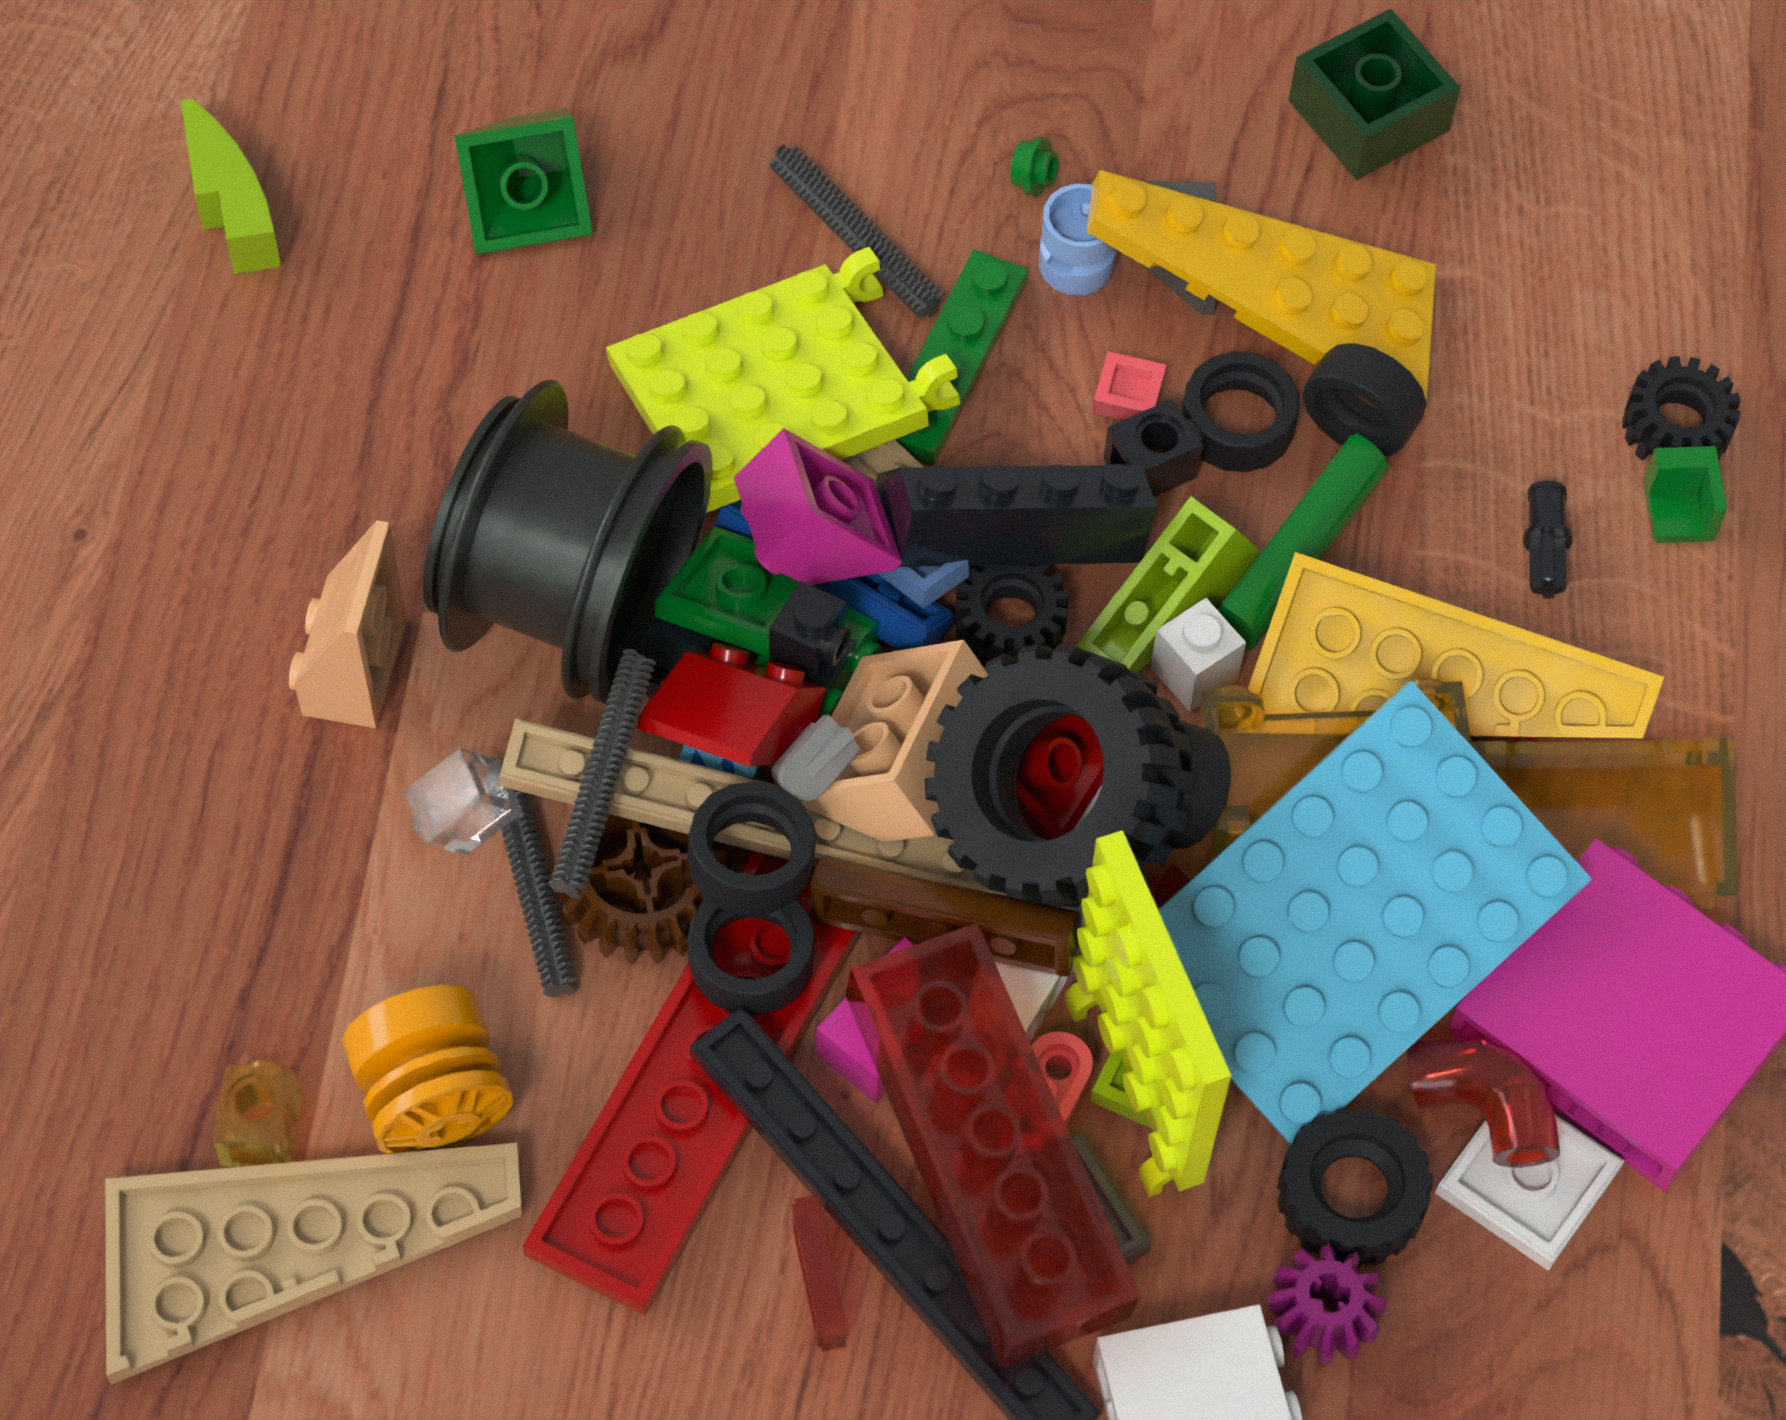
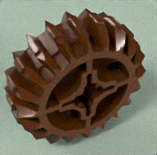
M611 814L606 815L607 822H603L605 829H602L603 835L599 837L600 844H597L596 858L592 859L594 864L590 866L589 880L585 881L587 886L583 888L584 893L578 892L582 898L573 899L566 893L556 892L557 899L561 903H565L562 907L565 921L568 925L579 924L577 927L578 937L584 944L599 938L600 953L605 958L618 947H623L625 960L630 965L638 958V953L642 950H650V957L659 964L663 959V948L670 945L677 953L684 956L685 952L688 951L687 935H689L690 921L702 901L706 899L691 879L687 857L689 834ZM713 841L712 850L714 857L719 863L731 870V858L727 855V852H722L724 843ZM653 843L662 844L672 849H662L655 846ZM626 846L624 852L618 857L604 860L615 850ZM639 860L643 862L645 875H651V879H649V895L644 893L643 882L636 880V876H639L637 862ZM603 861V866L598 867L599 864ZM684 888H690L681 900L660 911L665 901L671 897L683 895ZM623 905L631 908L636 913L625 912L613 906Z

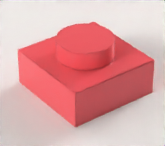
M1108 351L1094 397L1092 413L1125 420L1157 406L1167 365Z

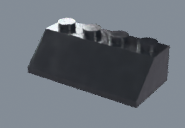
M1142 465L901 467L878 473L876 479L880 499L902 559L900 567L942 566L945 563L968 560V566L1140 563L1144 557L1157 509Z

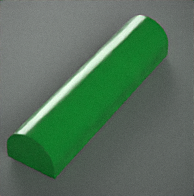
M1357 432L1355 435L1351 434L1222 602L1218 611L1246 642L1245 650L1255 648L1269 629L1295 552L1321 560L1388 472V463L1382 452Z

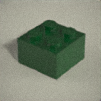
M1390 8L1297 56L1288 101L1355 180H1358L1450 131L1460 86Z

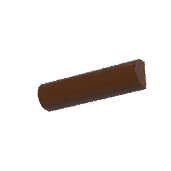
M824 856L818 861L810 881L813 920L816 923L898 941L906 937L916 945L1062 977H1069L1073 957L1076 956L1079 943L1077 929L1081 928L1082 915L1079 911L1016 899Z

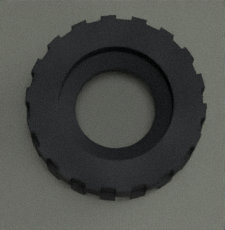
M1349 1108L1336 1109L1334 1114L1328 1116L1322 1114L1314 1118L1308 1128L1302 1127L1295 1135L1292 1147H1288L1279 1175L1277 1189L1280 1190L1277 1202L1280 1213H1283L1286 1218L1285 1226L1291 1236L1295 1234L1301 1241L1300 1246L1310 1254L1313 1251L1319 1255L1322 1246L1330 1243L1335 1252V1261L1344 1263L1348 1255L1357 1252L1360 1257L1357 1268H1360L1361 1264L1372 1263L1374 1266L1384 1263L1386 1258L1392 1254L1397 1256L1406 1249L1409 1239L1415 1238L1431 1200L1429 1195L1433 1187V1175L1429 1174L1428 1171L1429 1159L1425 1150L1421 1151L1416 1143L1417 1138L1410 1130L1406 1132L1397 1125V1120L1388 1115L1386 1118L1376 1115L1374 1110L1362 1108L1361 1111H1349ZM1347 1157L1362 1158L1373 1163L1383 1173L1388 1186V1196L1383 1207L1375 1214L1365 1218H1350L1334 1211L1324 1199L1321 1190L1322 1175L1329 1165Z

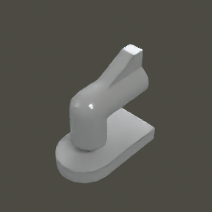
M823 715L816 723L811 722L774 764L772 777L775 783L800 801L807 802L817 799L861 750L853 741L855 735L847 727H840L829 715Z

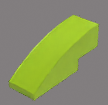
M192 98L180 100L194 193L203 230L224 227L234 274L282 267L267 200L251 165L237 143L211 114Z

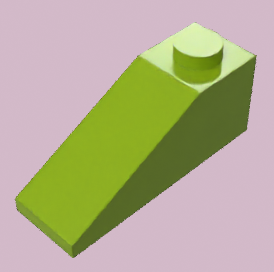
M1190 496L1076 647L1127 665V669L1138 673L1151 662L1157 629L1205 598L1216 608L1228 596L1261 551L1237 529Z

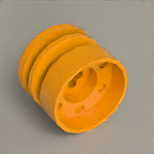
M441 984L416 988L390 997L363 1012L348 1025L341 1038L357 1088L367 1093L363 1103L369 1121L373 1122L371 1125L378 1148L386 1154L449 1149L464 1144L491 1129L507 1115L513 1105L512 1093L507 1079L502 1076L498 1055L487 1049L490 1044L489 1031L475 993L463 986Z

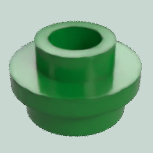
M1035 137L1032 141L1022 140L1014 150L1010 167L1011 182L1013 186L1023 188L1026 195L1040 196L1046 186L1051 187L1056 180L1059 169V156L1057 152L1053 151L1052 144L1048 138Z

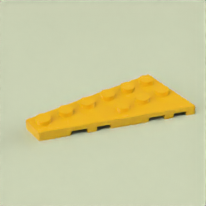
M1103 170L1098 172L1092 183L1087 233L1149 269L1158 265L1188 282L1185 290L1204 301L1208 295H1211L1236 310L1233 318L1314 365L1319 364L1324 355L1339 344L1356 343L1373 347L1393 357L1412 373L1423 388L1427 402L1436 264Z
M1295 552L1232 733L1350 735L1401 687L1412 680L1462 736L1643 738L1664 676Z

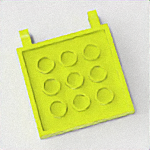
M870 247L850 255L843 262L840 272L832 274L827 265L824 264L606 347L609 365L653 435L666 426L674 425L682 430L686 442L697 440L709 446L712 454V481L706 513L741 500L734 476L783 428L835 458L843 460L928 427L927 412L945 410L960 404V395L950 383L951 380L957 378V368L947 354L928 361L920 368L915 380L908 382L853 304L858 301L868 302L883 297V287L875 276L870 274L880 270L879 260Z
M1122 830L1096 839L1092 867L1086 869V878L1089 886L1088 896L1081 901L1084 922L1083 927L1077 929L1080 946L1079 955L1073 957V967L1078 982L1067 989L1064 1001L1073 1022L1085 1019L1088 1010L1097 1004L1101 1009L1102 1014L1098 1015L1097 1018L1100 1034L1107 1050L1110 1053L1119 1051L1126 1067L1127 1073L1123 1074V1084L1130 1105L1136 1113L1144 1110L1153 1130L1148 1135L1152 1157L1141 1165L1138 1172L1147 1196L1151 1197L1160 1194L1162 1187L1172 1180L1175 1181L1178 1191L1204 1183L1231 1074Z

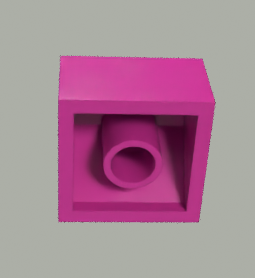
M785 428L734 476L742 502L741 512L749 524L755 543L754 554L761 565L775 575L783 573L798 582L802 581L809 585L893 571L902 563L874 480Z

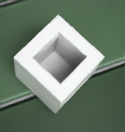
M1205 598L1156 630L1150 668L1190 712L1239 679L1246 642L1210 601Z

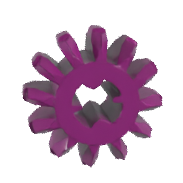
M1328 1243L1326 1246H1322L1317 1262L1309 1253L1301 1248L1300 1251L1294 1254L1292 1260L1293 1269L1281 1266L1276 1270L1273 1283L1278 1290L1269 1293L1266 1308L1269 1312L1279 1315L1274 1325L1280 1337L1296 1336L1291 1350L1295 1358L1304 1355L1308 1346L1317 1348V1358L1322 1367L1330 1364L1335 1348L1346 1359L1351 1361L1360 1352L1359 1341L1373 1343L1377 1338L1380 1327L1374 1319L1383 1316L1386 1309L1385 1298L1372 1294L1377 1289L1380 1281L1377 1272L1356 1273L1360 1262L1357 1252L1348 1255L1344 1263L1335 1261V1252L1330 1243ZM1317 1297L1329 1298L1330 1309L1335 1310V1312L1323 1311V1303Z

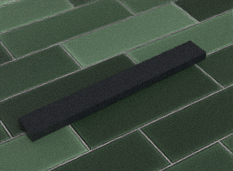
M742 1006L690 1045L689 1055L1009 1420H1099L1102 1414Z

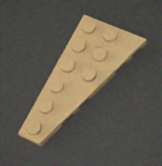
M494 1144L105 1179L106 1376L110 1384L112 1385L522 1217L518 1144Z

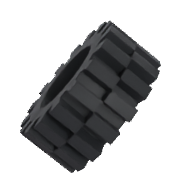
M1680 356L1669 357L1666 368H1664L1660 360L1651 363L1648 373L1642 370L1637 376L1624 410L1622 429H1627L1624 438L1628 446L1639 442L1635 455L1642 461L1649 454L1652 455L1655 448L1716 446L1719 461L1722 453L1725 454L1741 413L1738 410L1741 402L1739 393L1730 394L1734 385L1730 378L1727 376L1718 382L1716 379L1720 369L1710 364L1706 372L1699 370L1698 367L1701 359L1690 357L1687 367L1681 366ZM1667 403L1686 405L1694 409L1702 417L1704 423L1701 426L1692 428L1677 426L1661 415L1659 407Z
M1051 564L1037 565L1036 568L1031 565L979 566L978 571L973 566H970L969 577L964 582L958 584L954 625H956L955 635L957 641L964 640L975 656L979 652L982 653L981 665L984 668L988 661L1002 654L1018 658V652L1021 647L1041 644L1055 649L1059 644L1062 645L1063 637L1066 633L1069 594L1068 589L1063 590L1064 580L1059 572L1049 577ZM1016 598L1030 604L1035 611V617L1026 625L1009 627L993 621L987 613V608L995 600Z

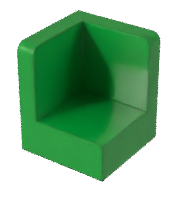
M1716 446L1655 448L1643 479L1653 540L1656 543L1715 541L1727 511Z

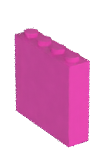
M1595 838L1576 861L1592 880L1455 1007L1448 1032L1604 1148L1624 1160L1627 1165L1662 1191L1666 1192L1786 1040V965L1771 963L1753 950L1748 940L1738 930L1726 924L1718 925L1698 911L1694 902L1683 891L1674 886H1663L1642 871L1638 861L1627 851L1618 847L1610 848Z

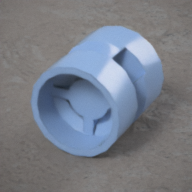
M1075 183L1061 187L1050 195L1043 210L1039 270L1043 279L1053 289L1067 295L1083 296L1097 292L1108 284L1114 273L1116 249L1086 232L1092 189L1091 184Z

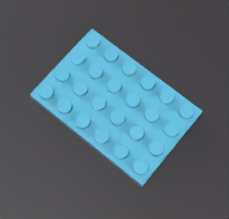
M1411 680L1180 888L1158 911L1230 1071V1080L1292 1147L1295 1135L1302 1127L1308 1128L1312 1124L1313 1119L1322 1114L1328 1116L1334 1114L1336 1109H1343L1586 886L1592 878Z

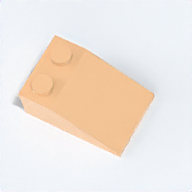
M377 520L328 574L321 598H312L309 603L305 621L306 635H309L304 653H295L289 672V688L296 690L302 716L370 728L377 727L407 623L389 522Z

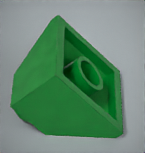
M567 108L507 118L454 135L475 254L593 234L574 120Z

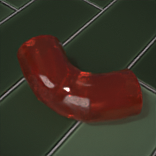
M1437 1038L1418 1041L1407 1049L1409 1077L1418 1108L1426 1109L1451 1104H1465L1476 1108L1485 1117L1489 1129L1492 1159L1495 1164L1515 1168L1532 1167L1546 1164L1560 1156L1557 1122L1544 1083L1517 1055L1484 1040L1470 1038Z

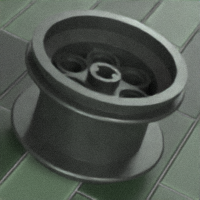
M548 379L533 386L522 398L507 396L497 402L482 419L468 441L450 478L434 522L424 566L423 597L427 609L438 615L440 636L448 650L461 652L470 648L486 634L494 623L562 649L561 681L566 694L573 699H580L591 693L595 701L607 705L606 701L609 699L610 688L614 685L613 679L616 678L615 673L618 671L619 660L624 656L623 650L634 649L637 652L655 618L656 598L696 550L709 500L712 481V454L709 446L697 440L686 442L682 430L674 425L666 426L657 431L636 456L568 430L569 410L566 393L558 381Z

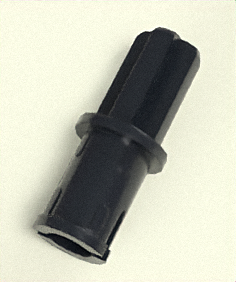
M1544 480L1532 484L1527 491L1529 528L1523 534V545L1529 551L1530 590L1532 593L1542 594L1543 599H1553L1555 594L1562 593L1567 588V550L1572 546L1573 535L1571 530L1566 527V487L1556 481Z

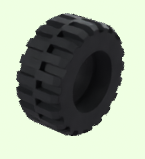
M1041 644L1021 647L1018 652V658L1002 654L988 661L985 666L988 673L987 677L982 678L971 674L957 688V692L963 697L956 707L945 704L936 721L944 726V730L939 743L929 740L926 760L935 762L934 778H926L924 780L926 800L937 802L939 812L931 816L932 824L938 837L954 840L948 847V854L959 868L973 870L976 882L989 890L1006 893L1007 897L1056 907L1078 908L1082 899L1088 896L1089 886L1086 878V869L1092 867L1096 839L1123 830L1146 881L1147 873L1143 867L1147 863L1162 866L1173 851L1172 847L1165 842L1171 830L1180 832L1184 830L1190 813L1179 811L1182 793L1194 794L1195 774L1183 770L1182 759L1190 757L1193 753L1188 735L1173 730L1172 726L1178 723L1180 716L1171 701L1156 696L1157 686L1143 674L1127 669V665L1077 647L1060 644L1055 649ZM1064 716H1080L1091 725L1102 749L1104 762L1102 787L1095 805L1077 827L1058 838L1043 839L1030 829L1019 808L1016 794V777L1019 763L1028 744L1041 729Z

